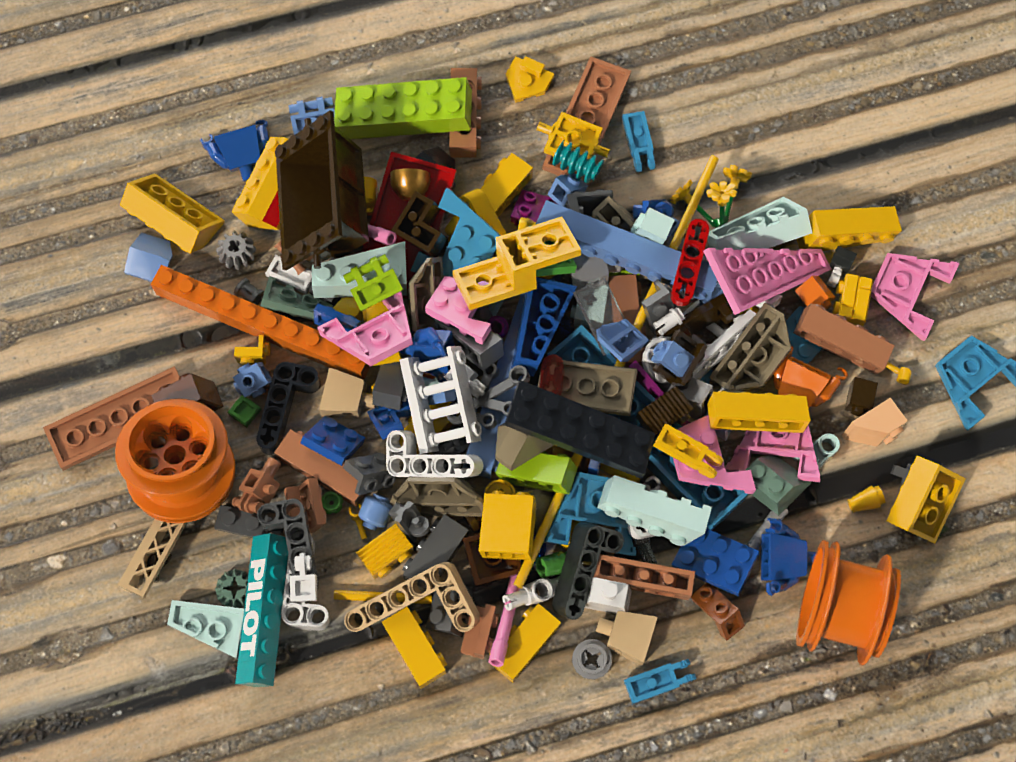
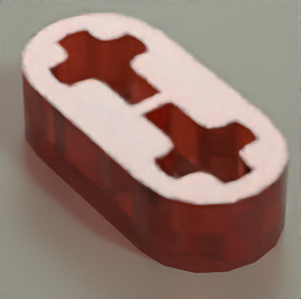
M548 355L544 358L539 387L547 390L550 386V381H553L555 389L552 390V393L561 396L565 369L563 360L558 355ZM555 362L558 367H555L554 374H551L548 366H552V363Z

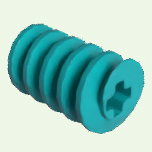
M563 140L554 154L552 165L557 166L561 162V170H565L569 166L568 174L572 175L577 171V179L585 175V183H589L592 179L594 181L604 164V160L602 159L597 164L595 163L596 155L588 159L589 151L586 150L581 155V147L578 146L573 151V143L570 142L564 146Z

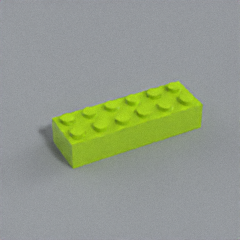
M466 77L336 88L335 127L349 139L471 130L472 89Z

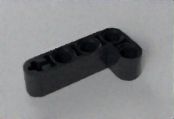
M281 362L276 366L256 437L257 444L264 454H275L274 452L283 440L295 391L315 393L319 390L321 381L315 368L291 362ZM285 372L292 373L288 379L281 378ZM312 376L315 378L312 383L306 384L303 382L306 377ZM278 394H286L284 400H275ZM272 416H280V420L277 423L269 422ZM269 431H271V438L273 442H269L268 445H265L264 442H268L270 439Z

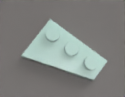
M172 600L167 625L238 659L244 608Z

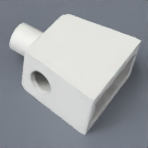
M593 578L585 608L617 614L618 611L628 612L632 593L630 586L621 582Z

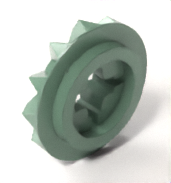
M234 569L225 572L218 579L215 591L217 599L221 604L235 608L245 606L248 573ZM234 579L237 585L243 588L237 590L235 599L232 591L225 589L233 586Z

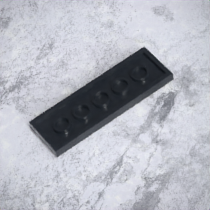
M519 380L504 424L507 427L641 479L645 475L655 437L654 432L522 380Z

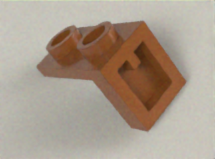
M706 583L692 594V601L715 621L720 635L726 641L745 627L739 609L713 585Z

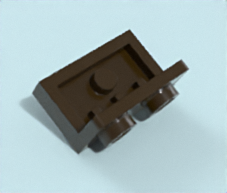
M675 330L669 341L676 342L694 356L683 377H678L661 363H656L652 370L674 386H685L692 379L693 371L697 364L704 359V352L708 346L704 343H697L681 330Z

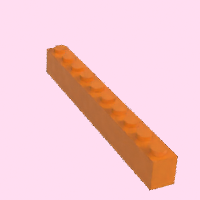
M163 265L160 266L150 284L158 296L259 338V334L264 335L267 342L329 368L364 380L371 367L322 337L319 331Z

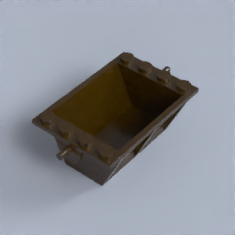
M329 110L324 115H320L314 122H312L311 118H306L303 130L296 135H292L289 140L279 144L275 149L282 270L286 271L305 259L309 262H314V269H320L322 261L328 260L330 257L341 258L369 241L362 149L335 127L334 111Z

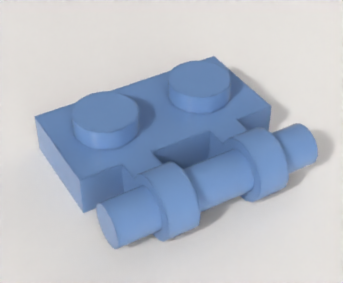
M322 96L317 97L313 101L303 102L301 100L297 101V104L288 105L290 114L299 112L298 115L290 116L294 135L303 130L306 118H311L312 122H314L320 115H324L329 110L334 111V108L325 109V107L333 106L332 97L323 99ZM313 109H318V110H319V111H314V112H308V113H306V111H308V110H313Z

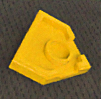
M515 56L506 72V80L512 91L515 103L533 96L545 95L554 79V73L545 70L544 64L526 56L524 59Z

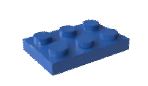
M706 528L705 534L684 546H680L672 562V567L695 571V578L739 597L760 553L756 549Z

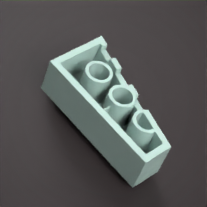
M782 197L709 231L707 241L709 248H716V250H723L725 248H733V250L770 248L812 234V228L807 209Z
M405 242L322 262L320 269H314V265H312V290L314 298L353 297L350 290L357 287L358 284L356 280L347 284L343 275L350 272L351 268L355 266L358 268L370 262L369 259L375 256L378 258L384 254L388 258L389 263L381 266L383 272L393 268L403 288V291H401L402 296H407ZM373 270L363 275L362 278L364 282H367L376 277L377 274Z
M616 475L605 482L597 508L603 510L606 515L622 518L631 526L648 529L650 534L663 536L678 546H684L705 534L712 507L704 504L702 508L691 505L692 500L683 497L681 500L668 498L665 491L659 489L647 491L645 490V485Z

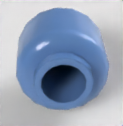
M373 493L372 496L365 497L358 516L364 521L363 526L376 531L377 527L384 528L387 526L390 519L389 511L393 506L390 504V499Z

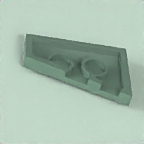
M269 276L260 305L271 311L287 313L293 317H302L313 322L314 309L318 303L333 308L332 304L319 298H314L313 295L297 293L295 287L289 284L284 287L276 283L277 279Z

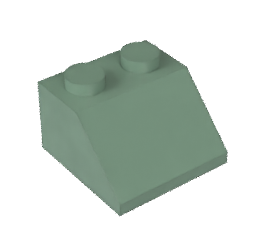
M767 455L757 458L746 469L751 470L756 491L751 495L778 516L811 484V481L798 480V471L779 456Z

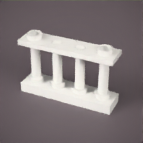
M699 299L684 311L683 315L700 307ZM749 309L744 315H734L733 313L734 324L728 329H722L715 322L707 326L706 328L718 337L711 344L707 345L695 334L692 335L694 341L708 346L704 352V359L697 364L693 371V378L700 380L725 357L754 318L755 312Z
M461 346L446 347L448 356L422 363L419 361V357L400 359L420 454L439 451V443L466 437L467 443L482 441L480 436L482 429L477 421L465 367L466 356ZM450 365L453 380L429 386L424 384L423 372ZM453 389L456 390L457 404L433 410L430 409L428 403L429 395ZM461 413L462 428L436 434L433 426L434 419Z

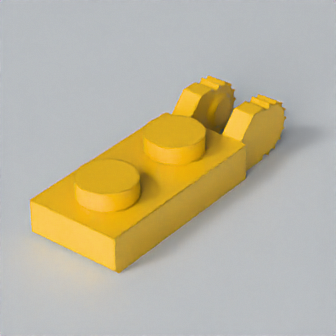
M668 424L664 425L653 445L655 448L694 470H698L700 474L711 479L716 477L717 470L703 462L702 459L704 458L706 462L717 467L723 463V458L709 450V447Z

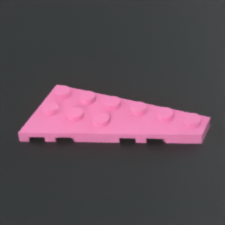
M707 248L703 251L734 315L804 283L811 276H819L832 270L822 249L773 250L770 248H744L742 250H733V248H725L723 250H716V248Z

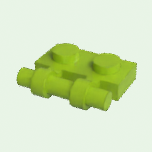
M385 254L378 258L375 256L369 259L370 262L358 268L355 266L350 269V272L343 275L347 284L354 280L358 284L357 287L350 291L360 311L403 291L393 268L386 272H383L381 266L389 263ZM375 270L377 276L364 282L362 276Z

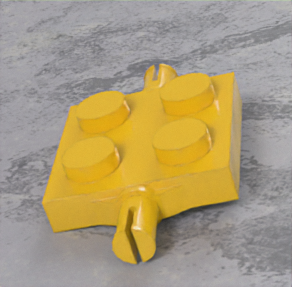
M561 112L553 126L541 121L537 126V131L548 134L544 153L554 156L563 140L564 146L570 142L573 143V151L578 146L581 147V155L586 150L589 151L588 159L595 153L607 158L610 153V149L598 145V140L603 130L602 127Z

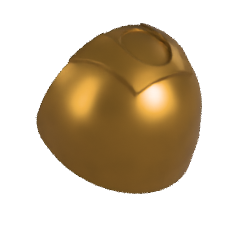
M397 169L390 173L392 189L404 201H409L415 191L425 195L429 188L430 173L421 169Z

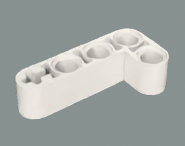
M408 430L392 431L386 440V467L389 474L395 477H474L481 474L483 470V461L477 455L417 454L416 436ZM401 436L404 439V444L402 447L399 443V439ZM401 460L404 463V468L402 471L399 467V463ZM423 460L426 463L425 471H423L421 468V463ZM445 460L448 462L449 465L447 471H445L443 467ZM468 463L471 467L461 468V464Z
M295 532L292 536V540H301L304 536V532ZM311 536L313 553L315 554V542ZM288 557L281 612L283 621L293 629L315 631L326 629L330 625L331 616L324 606L308 604L309 601H290V576H292ZM291 611H300L298 620H288V615ZM322 612L325 614V618L321 623L313 622L312 618L316 613Z

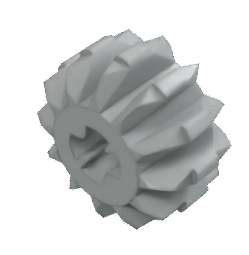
M235 230L232 236L225 233V240H218L220 247L216 248L219 261L222 264L225 263L229 269L234 265L238 271L242 264L248 267L247 260L254 261L253 253L256 252L253 239L247 238L244 232L238 235Z

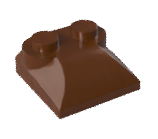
M480 534L463 539L466 556L476 587L489 586L493 582L518 575L521 569L520 560L482 558L479 553Z

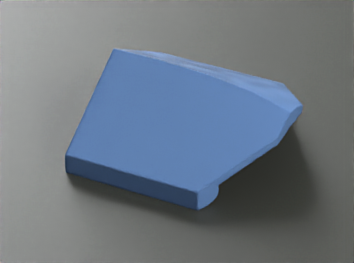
M141 232L129 248L124 273L152 282L160 266L168 267L173 257L171 242Z
M627 319L604 324L596 330L597 340L620 362H628L649 342Z

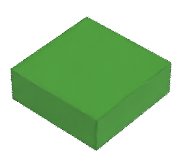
M241 395L227 413L247 428L262 409L250 399Z

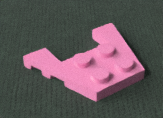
M887 253L872 285L871 297L918 338L925 341L934 320L912 311L927 275L950 284L959 263L953 261L950 263L939 262L938 259L923 260L917 259L915 256Z
M444 276L425 306L426 314L447 326L453 325L457 327L461 334L465 336L469 334L475 338V342L483 345L491 332V323L472 319L478 308L469 310L452 276ZM481 281L478 284L484 286L489 283Z
M401 292L382 301L389 311L349 332L344 329L337 318L317 327L322 337L370 366L413 344Z
M709 415L677 429L709 447V450L722 457L715 431L721 429H710ZM673 458L679 481L710 486L711 484L731 491L737 489L744 491L746 494H753L756 491L751 470L727 473L724 461L721 466L717 467L706 462L703 458V462L717 470L716 477L711 479L700 474L698 470H694Z
M809 425L803 433L746 430L742 442L734 451L733 458L725 467L727 472L745 471L750 465L751 454L800 458L798 480L820 482L821 480Z

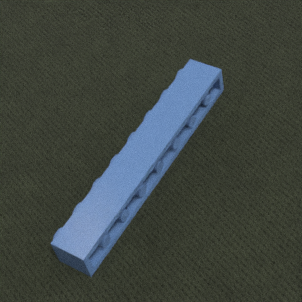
M548 200L545 201L536 224L563 217L584 255L603 259L608 265L621 266L632 274L639 273L646 276L652 282L658 279L672 288L681 255L680 251ZM704 260L701 262L693 297L709 301L717 278L709 262ZM689 268L681 270V274L685 278H692L694 276L693 271ZM682 284L680 291H685L687 285Z

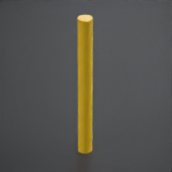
M334 590L333 598L334 600L369 601L384 592ZM396 593L398 601L404 603L405 594ZM432 594L414 603L432 604Z

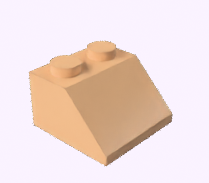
M889 398L852 421L841 436L844 440L876 447L882 443L888 445L896 440L898 435L904 431L902 427L908 420L894 401Z

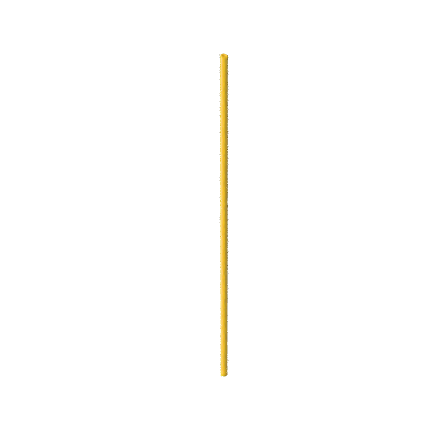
M710 156L669 245L670 248L678 250L718 163V157ZM652 282L645 299L656 293L654 282ZM643 305L633 323V326L641 331L646 320ZM617 359L614 366L624 367L626 362H620ZM574 453L571 460L578 468L583 456ZM555 493L533 540L532 560H524L513 584L514 586L523 588L565 494Z

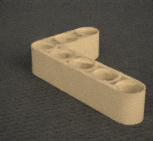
M442 562L350 610L345 615L344 623L347 629L352 632L361 631L435 591L457 630L466 632L474 628L480 621V614L456 567L450 562ZM440 568L447 570V580L439 577ZM419 579L424 580L427 585L425 592L421 591L417 586ZM451 590L459 593L460 600L458 603L450 598ZM397 591H402L405 594L404 603L398 601L396 597ZM376 602H380L383 605V614L376 611ZM356 613L362 616V625L355 622L354 616ZM462 613H467L471 616L472 621L470 625H466L462 621Z

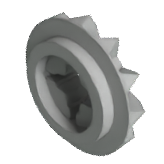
M589 639L576 646L572 655V663L575 671L583 678L595 680L603 677L609 671L612 656L609 648L603 642ZM585 651L591 656L600 653L596 660L598 668L593 664L584 666L588 659Z

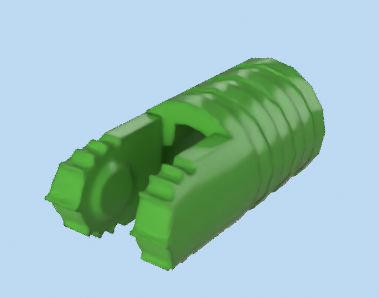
M559 551L537 557L535 563L539 576L544 579L560 574L567 552Z

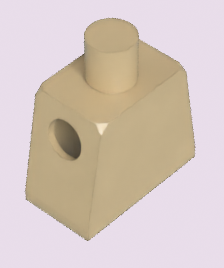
M329 368L319 408L321 417L359 418L362 406L375 409L376 405H372L373 394L365 393L366 383L363 379Z
M618 611L614 622L600 618L595 632L609 636L607 647L610 650L642 666L658 617Z

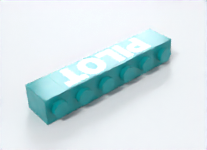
M272 533L253 536L235 682L238 685L250 687L274 686L288 562V548L286 537Z

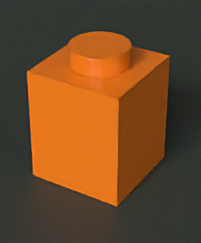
M811 276L794 290L806 306L811 303L819 304L825 307L826 310L831 307V301L836 298L820 276Z

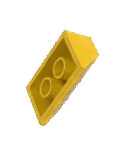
M916 456L886 521L935 544L966 478L937 463Z

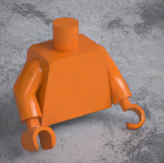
M791 346L792 350L773 374L774 387L778 390L777 395L796 394L797 396H806L808 409L810 406L817 407L831 399L840 386V381L847 378V371L842 367H838L837 370L842 371L844 376L836 375L831 377L830 374L792 357L793 346Z

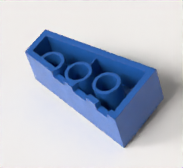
M536 277L537 289L525 293L511 369L514 366L521 365L526 368L530 376L534 377L577 286Z

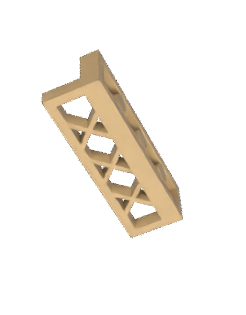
M154 519L117 585L130 593L145 598L187 523L172 524ZM169 530L171 537L170 540L168 541V543L160 545L165 534ZM157 552L158 561L156 565L147 567L148 559ZM144 574L146 583L142 590H139L136 586Z

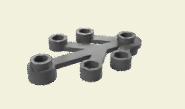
M493 363L483 370L484 374L481 383L487 388L484 390L485 394L483 396L480 395L478 398H473L474 408L484 407L503 412L507 416V409L512 401L502 402L494 400V398L517 386L518 378L521 375H524L522 381L528 383L530 374L525 367L521 365L514 366L509 372L508 379L489 389L492 379L497 378L499 375V368ZM494 368L493 373L488 374L489 370ZM458 401L452 402L450 405L457 404ZM476 413L477 421L486 429L490 430L496 427L497 419L491 413L484 415ZM457 414L447 416V419L452 424H463L461 414L457 417ZM489 418H492L491 423H490V424H486V421H487Z

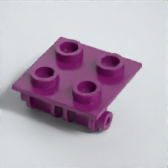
M522 189L511 214V222L514 223V226H518L521 217L537 222L546 200L557 203L551 197Z

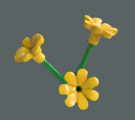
M730 165V169L723 168L724 176L731 179L730 184L727 185L726 181H721L719 186L716 182L709 184L710 189L706 193L713 201H717L718 206H720V217L713 219L699 205L696 210L712 227L717 228L728 223L733 198L737 195L736 189H738L739 182L746 183L752 176L751 172H747L745 169L738 170L736 165ZM691 179L688 180L683 188L677 189V194L670 198L671 203L676 204L679 200H684L689 204L692 197L690 194V187L693 184Z

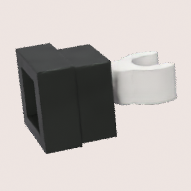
M840 246L836 248L830 263L833 271L826 285L833 288L836 287L841 274H847L857 253Z

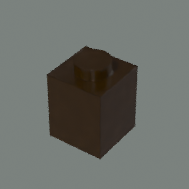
M854 377L849 385L845 410L851 411V414L855 416H862L872 410L878 382Z

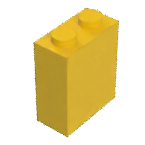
M492 491V494L484 493L479 553L482 558L532 560L537 505L533 495L527 492H517L516 495H510L503 491Z

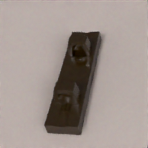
M724 293L685 314V319L682 320L683 323L675 325L664 333L663 336L672 337L675 330H681L692 338L693 334L720 319L725 324L734 321L733 311ZM657 330V331H656L657 337H660L661 335L658 333V330Z

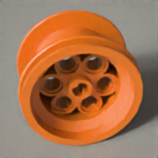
M167 399L155 402L134 414L124 425L118 436L115 448L116 464L121 475L126 480L129 494L146 514L157 520L167 523H188L199 520L219 508L232 490L236 466L234 454L228 444L225 426L220 417L202 403L189 399Z
M822 540L815 553L802 598L796 633L797 646L803 647L807 643V649L809 652H812L817 647L820 638H825L857 647V659L861 666L865 665L871 656L879 658L886 647L893 627L901 587L900 570L897 568L892 569V558L890 555H884L877 568L840 559L839 542L835 541L829 547L828 541Z

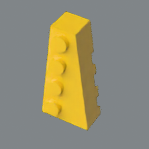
M895 206L814 210L809 215L812 234L797 238L799 250L822 249V251L835 250L838 246L847 248L879 242L889 243L894 240L902 229Z

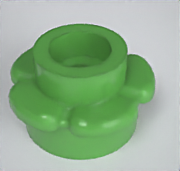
M329 491L321 497L326 514H336L341 511L343 497Z

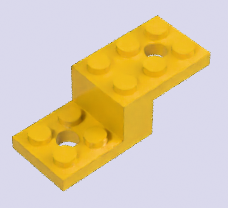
M558 217L496 237L497 257L453 270V278L469 310H473L537 289L536 270L581 256V248L564 218ZM551 241L554 244L546 245L544 242ZM481 281H486L489 284L482 286L478 283Z

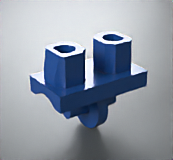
M667 199L644 200L643 205H633V219H638L640 213L645 214L649 207L671 218L674 214V208L672 204L667 202Z

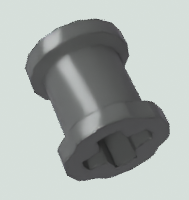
M247 278L241 280L234 290L235 296H241L243 299L256 305L260 304L264 294L262 289L258 290L251 285L250 280Z

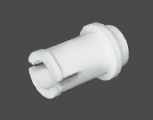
M679 308L669 309L670 312L653 323L656 329L665 324L664 327L658 330L661 336L675 325L683 323L682 320L685 317Z

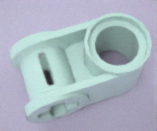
M824 434L813 442L818 469L829 461L840 447L839 439L833 434ZM827 442L831 444L833 450H824L822 443ZM794 457V458H793V459L795 460V462H796V461H799V462H800V458H797V457Z

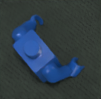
M257 120L255 122L256 125L214 137L212 134H209L211 138L209 141L204 142L202 138L200 141L213 161L222 168L229 169L230 172L240 170L243 182L249 179L254 170L253 166L256 165L269 140L268 123L265 120Z
M433 327L419 329L412 338L413 344L400 352L401 354L411 355V357H419L421 363L448 356L446 347L455 346L452 331L434 330ZM449 365L426 372L435 376L438 382L441 383L447 381L444 376L451 367Z
M767 518L771 526L770 529L765 530L767 534H761V581H772L766 584V591L768 595L773 596L775 593L786 591L798 583L801 576L807 575V566L812 565L816 552L807 551V541L801 540L799 534L783 524L781 519Z

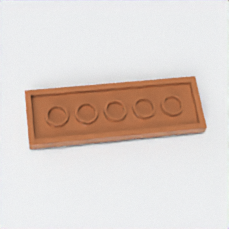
M590 56L566 114L602 127V134L598 140V145L601 146L630 78L631 71ZM547 154L542 170L558 176L568 173L569 166L565 170H561V162L557 166L552 165L554 156Z
M175 366L43 427L60 468L64 471L115 447L118 436L127 421L138 411L154 403L151 395L158 392L160 387L179 380L180 376Z

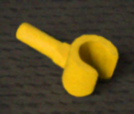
M887 362L886 368L898 374L896 381L900 384L908 385L912 374L911 370L906 367L899 368Z
M349 507V515L358 526L361 540L367 539L363 520L359 518L358 514H353L351 507Z

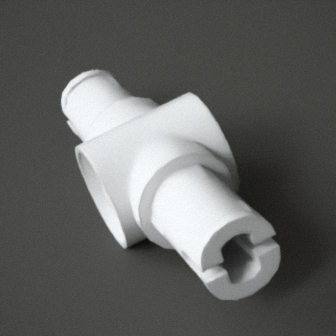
M560 576L552 579L535 580L523 586L522 589L520 588L519 591L504 595L502 598L503 603L511 601V603L504 605L505 608L510 611L522 605H536L550 599L555 595Z

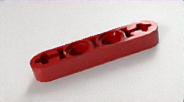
M702 219L692 220L686 231L670 296L672 302L677 306L683 307L688 305L694 294L704 254L703 251L705 250L709 234V225ZM696 227L701 228L698 241L693 240ZM688 247H695L698 249L699 255L691 257L687 254L686 249ZM689 268L693 271L694 276L692 278H685L682 276L681 270ZM682 284L687 285L684 292L686 296L683 299L679 298L678 294Z

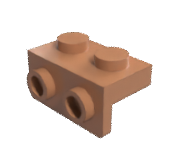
M308 478L299 486H291L284 489L286 500L297 499L303 504L307 512L310 533L316 532L326 524L327 515L321 500L322 489L318 485L317 478ZM292 508L288 513L289 516H297L300 513V508Z
M486 604L485 608L476 606L480 614V621L474 628L465 632L461 654L484 659L486 652H491L494 638H490L492 628L496 629L499 614H496V606ZM469 615V619H468L467 625H470V624H471V621H472L470 615Z

